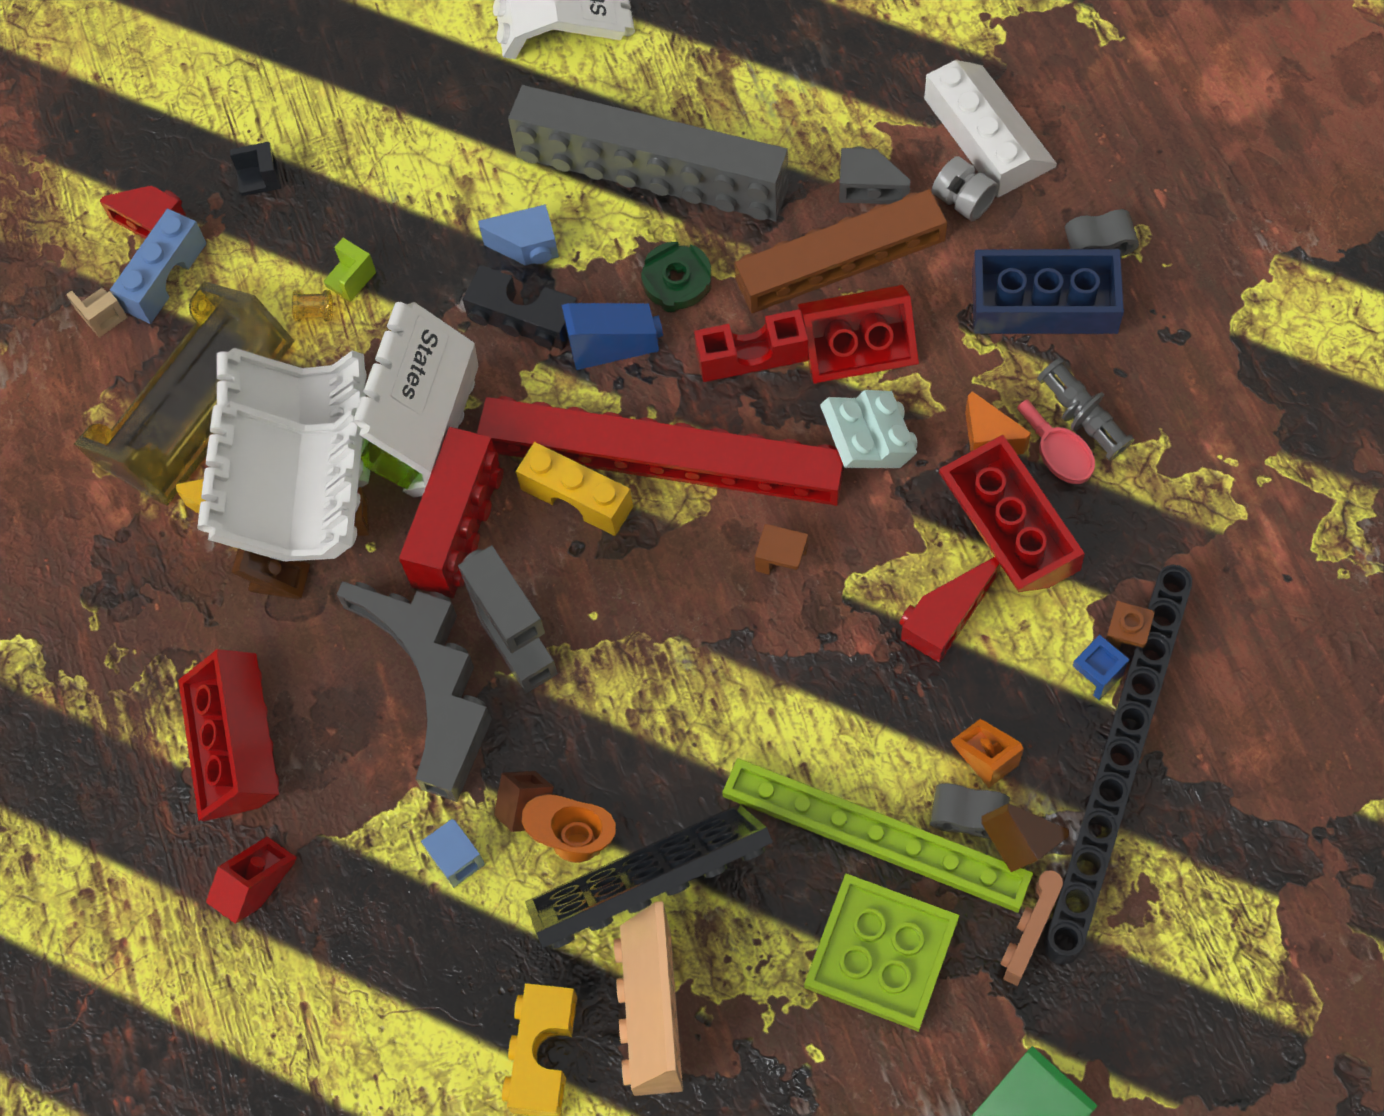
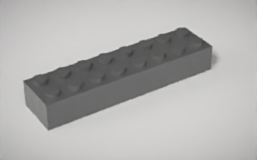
M526 85L521 86L508 117L516 156L527 163H541L553 166L560 171L582 173L592 179H606L618 182L625 187H638L650 190L657 195H671L683 198L689 203H703L715 206L725 212L736 211L748 214L758 220L768 219L776 222L789 188L787 148Z

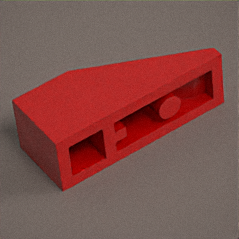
M993 557L922 596L916 607L909 605L899 622L902 625L901 640L940 663L998 577L1001 565L997 559Z

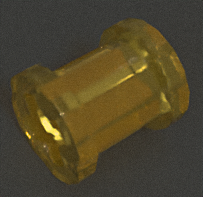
M294 290L292 295L294 321L301 322L303 318H323L325 322H330L333 317L331 291L324 290L322 294H302L301 290Z

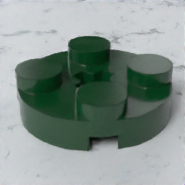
M667 242L654 248L644 261L645 265L641 272L643 289L648 298L655 304L660 305L664 311L676 312L679 309L691 307L700 302L711 290L710 261L706 254L697 246L691 244L690 247L679 246V242ZM675 270L678 274L682 272L685 274L682 276L683 279L673 281L670 280V272Z

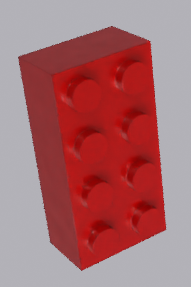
M453 427L448 428L399 556L411 587L428 592H438L446 597L454 598L457 587L464 585L458 565L463 563L470 553L477 550L480 539L479 527L482 521L486 522L488 520L492 506L490 500L494 489H499L503 479V469L500 468L499 455L495 451L491 437Z

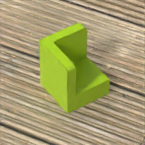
M342 238L334 247L340 262L324 279V284L327 288L351 302L374 276L376 269L369 253L347 239Z

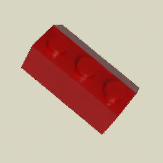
M903 285L797 304L798 309L801 310L808 338V364L813 384L919 364L911 297Z

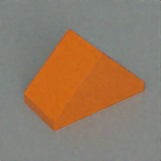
M973 391L968 395L965 415L970 451L1004 435L1017 455L1024 454L1028 449L1031 432Z
M981 718L951 740L954 748L988 788L1019 766L1024 750L1021 742Z

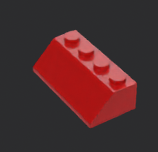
M1004 435L993 439L939 469V474L1018 592L1047 589L1081 571L1085 555L1084 551Z
M216 649L178 680L198 821H208L259 809L279 795V778L275 772L272 753L273 742L269 735L267 706L264 703L261 685L262 673L258 667L256 653Z

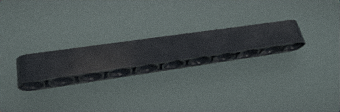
M1180 565L1164 567L1160 571L1152 590L1147 609L1154 611V617H1165L1171 625L1161 626L1154 621L1153 617L1145 647L1135 646L1066 870L1062 889L1059 893L1045 939V953L1056 964L1066 965L1075 961L1086 941L1191 591V574ZM1173 583L1180 588V592H1171L1164 587V584ZM1153 650L1159 654L1161 659L1150 660L1143 654V651ZM1143 684L1150 690V694L1140 695L1135 692L1132 685ZM1126 718L1133 719L1139 724L1140 729L1129 730L1122 724L1121 720ZM1121 753L1128 758L1130 764L1125 766L1117 765L1113 762L1110 755ZM1105 788L1112 789L1117 793L1119 800L1114 802L1106 801L1102 798L1099 791ZM1093 824L1101 825L1107 830L1108 836L1096 838L1089 832L1088 827ZM1083 860L1089 861L1095 865L1097 873L1085 875L1078 869L1077 863ZM1071 897L1079 898L1084 902L1086 910L1081 913L1073 912L1067 907L1065 901ZM1060 934L1069 936L1074 941L1075 948L1069 951L1061 950L1055 944L1054 937Z

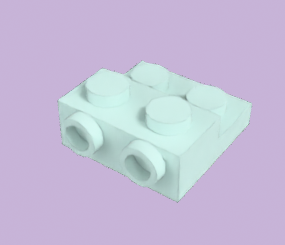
M864 390L857 398L828 397L820 405L845 468H901L917 454V438L914 433L908 431L903 419L905 414L904 406L901 402L896 401L892 391Z

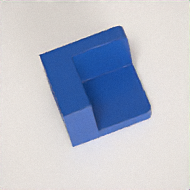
M1099 634L1074 660L1073 667L1096 686L1093 696L1100 700L1124 675L1130 659Z

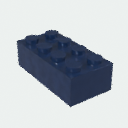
M975 249L972 267L973 333L1118 334L1124 313L1120 249Z

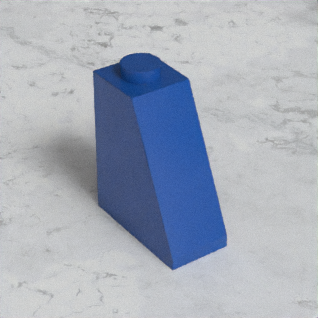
M567 303L562 305L576 370L659 351L657 338L663 337L662 325L659 315L652 317L649 303Z

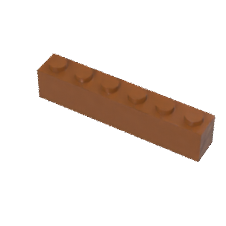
M930 189L920 193H910L902 200L888 205H878L867 213L856 217H846L837 224L824 229L811 230L805 236L792 241L779 242L773 248L760 253H749L734 262L735 280L752 314L944 242L946 239L947 221Z

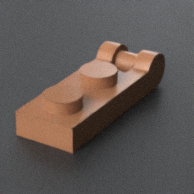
M1048 870L1040 875L1035 888V896L1038 899L1034 910L1026 906L1017 926V929L1023 931L1022 937L1018 945L1009 943L1000 965L1007 967L1003 980L1016 986L1020 983L1062 889L1063 880L1056 871Z

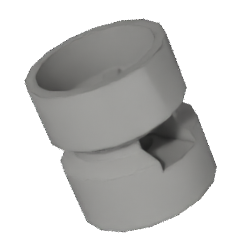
M956 156L939 172L932 186V193L947 205L955 203V210L972 222L980 218L991 205L999 185L984 173L975 174L974 166L961 157Z

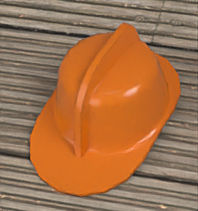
M550 794L537 796L527 802L522 811V824L525 831L535 841L552 847L558 856L572 863H582L599 855L600 851L612 842L616 834V823L612 815L604 808L563 796Z

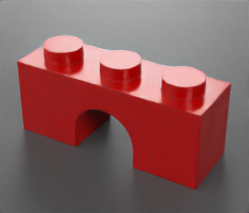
M800 309L765 316L764 326L750 334H734L731 332L730 324L694 331L696 354L703 382L808 361V338Z

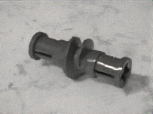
M1062 357L1056 359L1039 374L1037 380L1040 384L1045 383L1058 397V401L1063 407L1068 408L1061 418L1064 421L1074 419L1071 429L1075 432L1084 426L1086 433L1091 438H1094L1107 452L1106 458L1109 461L1115 459L1133 443L1134 437L1132 435L1127 436L1113 421L1114 418L1110 413L1103 410L1099 405L1104 397V393L1100 392L1091 396L1087 392L1085 385L1080 380H1077L1064 366L1065 360ZM1055 375H1057L1061 379V381L1067 386V389L1061 384V382L1055 377ZM1104 429H1105V430L1110 434V436L1117 442V444H1115V443L1110 439V437L1104 432Z

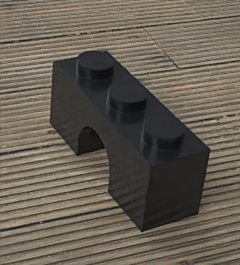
M480 265L462 299L467 317L482 326L489 324L501 328L502 331L510 336L518 337L521 335L530 338L542 347L551 348L553 346L564 350L569 338L562 305L578 303L577 298L544 287L535 302L529 305L514 304L513 300L517 293L513 277Z

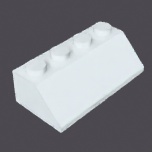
M954 60L926 74L925 101L977 171L984 173L999 185L996 194L997 198L1056 168L1057 163L982 65Z

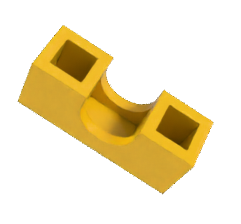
M536 442L533 443L516 470L522 491L553 505L557 498L562 499L578 509L585 522L613 536L617 535L633 508L630 488Z
M525 983L524 995H517L514 1017L520 1020L518 1036H511L508 1059L514 1060L512 1076L505 1077L502 1090V1101L508 1102L507 1108L512 1114L561 1116L566 1076L560 1070H551L540 1066L537 1061V1052L540 1045L549 1037H572L577 1004V995L573 988Z

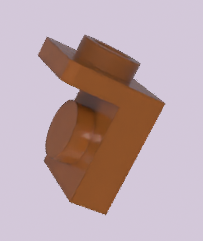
M1117 601L1106 640L1118 650L1121 643L1145 647L1154 611Z

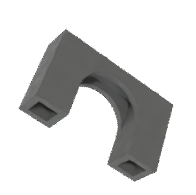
M492 545L484 550L479 549L470 553L458 567L480 624L524 692L528 693L558 674L554 660L539 639L540 636L545 634L542 621Z

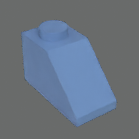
M546 204L478 221L485 246L525 266L543 264L550 259L559 257Z

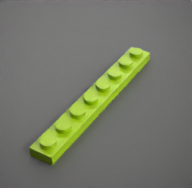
M739 758L736 759L722 792L724 798L1019 913L1033 872L1023 868L1010 872L1006 863L1002 860Z

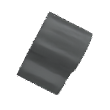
M1124 209L1110 211L1100 216L1087 215L1076 217L1065 225L1070 249H1120V256L1132 253L1139 246L1130 212Z
M949 783L938 784L935 788L930 825L941 831L967 833L991 839L981 824V818L983 815L999 807L1010 804V797L996 791L974 790Z

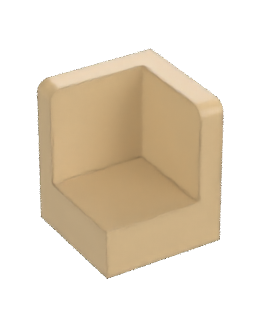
M103 288L82 302L73 291L66 294L75 310L99 338L128 318L118 300L110 291L106 292Z

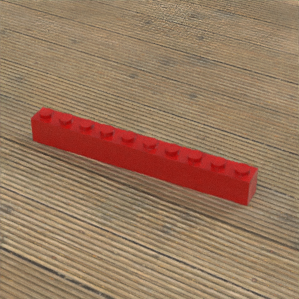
M506 396L498 398L486 397L477 434L492 438L495 451L501 455L524 458L533 443L536 442L587 468L838 506L844 473V465L839 452L832 445L822 444L817 447L804 445L793 439L777 441L766 439L759 434H747L746 436L730 434L728 431L720 428L704 430L694 428L686 423H676L674 425L658 423L656 420L646 417L639 418L638 420L623 418L621 415L613 412L597 414L587 412L579 407L563 409L552 407L545 402L523 403Z

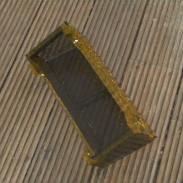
M204 281L193 294L189 303L190 314L196 323L112 429L104 424H92L86 428L74 445L96 466L155 501L168 506L178 493L176 491V484L185 483L207 455L209 436L213 434L210 432L212 409L214 405H217V382L221 381L217 379V353L229 352L233 348H237L280 361L295 342L255 295Z

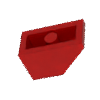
M152 185L105 195L100 200L110 220L144 239L147 238L167 208L187 217L181 206L182 201L176 194L169 190L163 192Z
M269 837L263 838L218 866L206 903L237 924L264 904L295 864L297 857Z

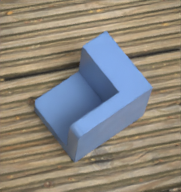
M454 819L449 820L421 841L428 854L453 888L485 865L480 853Z

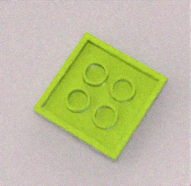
M845 873L806 977L804 988L919 1032L959 915Z

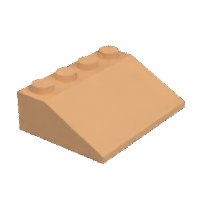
M663 901L654 902L620 925L621 938L614 939L615 962L623 963V978L616 979L618 1003H625L626 1018L619 1019L621 1044L628 1043L629 1059L622 1060L624 1085H631L634 1096L683 1092L671 930Z

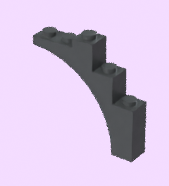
M342 581L336 595L343 608L369 619L390 634L410 656L418 670L425 692L428 722L425 749L415 778L423 791L457 802L492 718L485 703L480 699L469 695H464L463 699L461 698L473 672L474 665L465 648L454 643H447L444 646L457 618L452 602H450L448 597L438 592H430L428 595L417 591L410 604V601L401 595L391 593L388 597L376 593L373 587L365 583L356 582L355 585Z

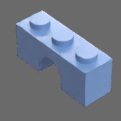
M168 208L110 289L125 313L149 324L153 322L169 299L166 291V281L171 269L178 265L189 270L207 244L197 222Z

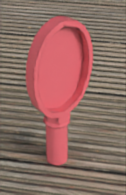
M1028 399L1020 403L1017 407L1018 411L1035 430V434H1038L1041 438L1039 452L1047 468L1056 477L1070 484H1081L1088 481L1095 468V459L1088 444L1071 430L1061 427L1052 428L1049 422H1046Z

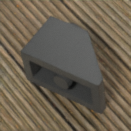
M864 147L841 148L839 203L891 204L902 200L910 193V179L877 149H866Z

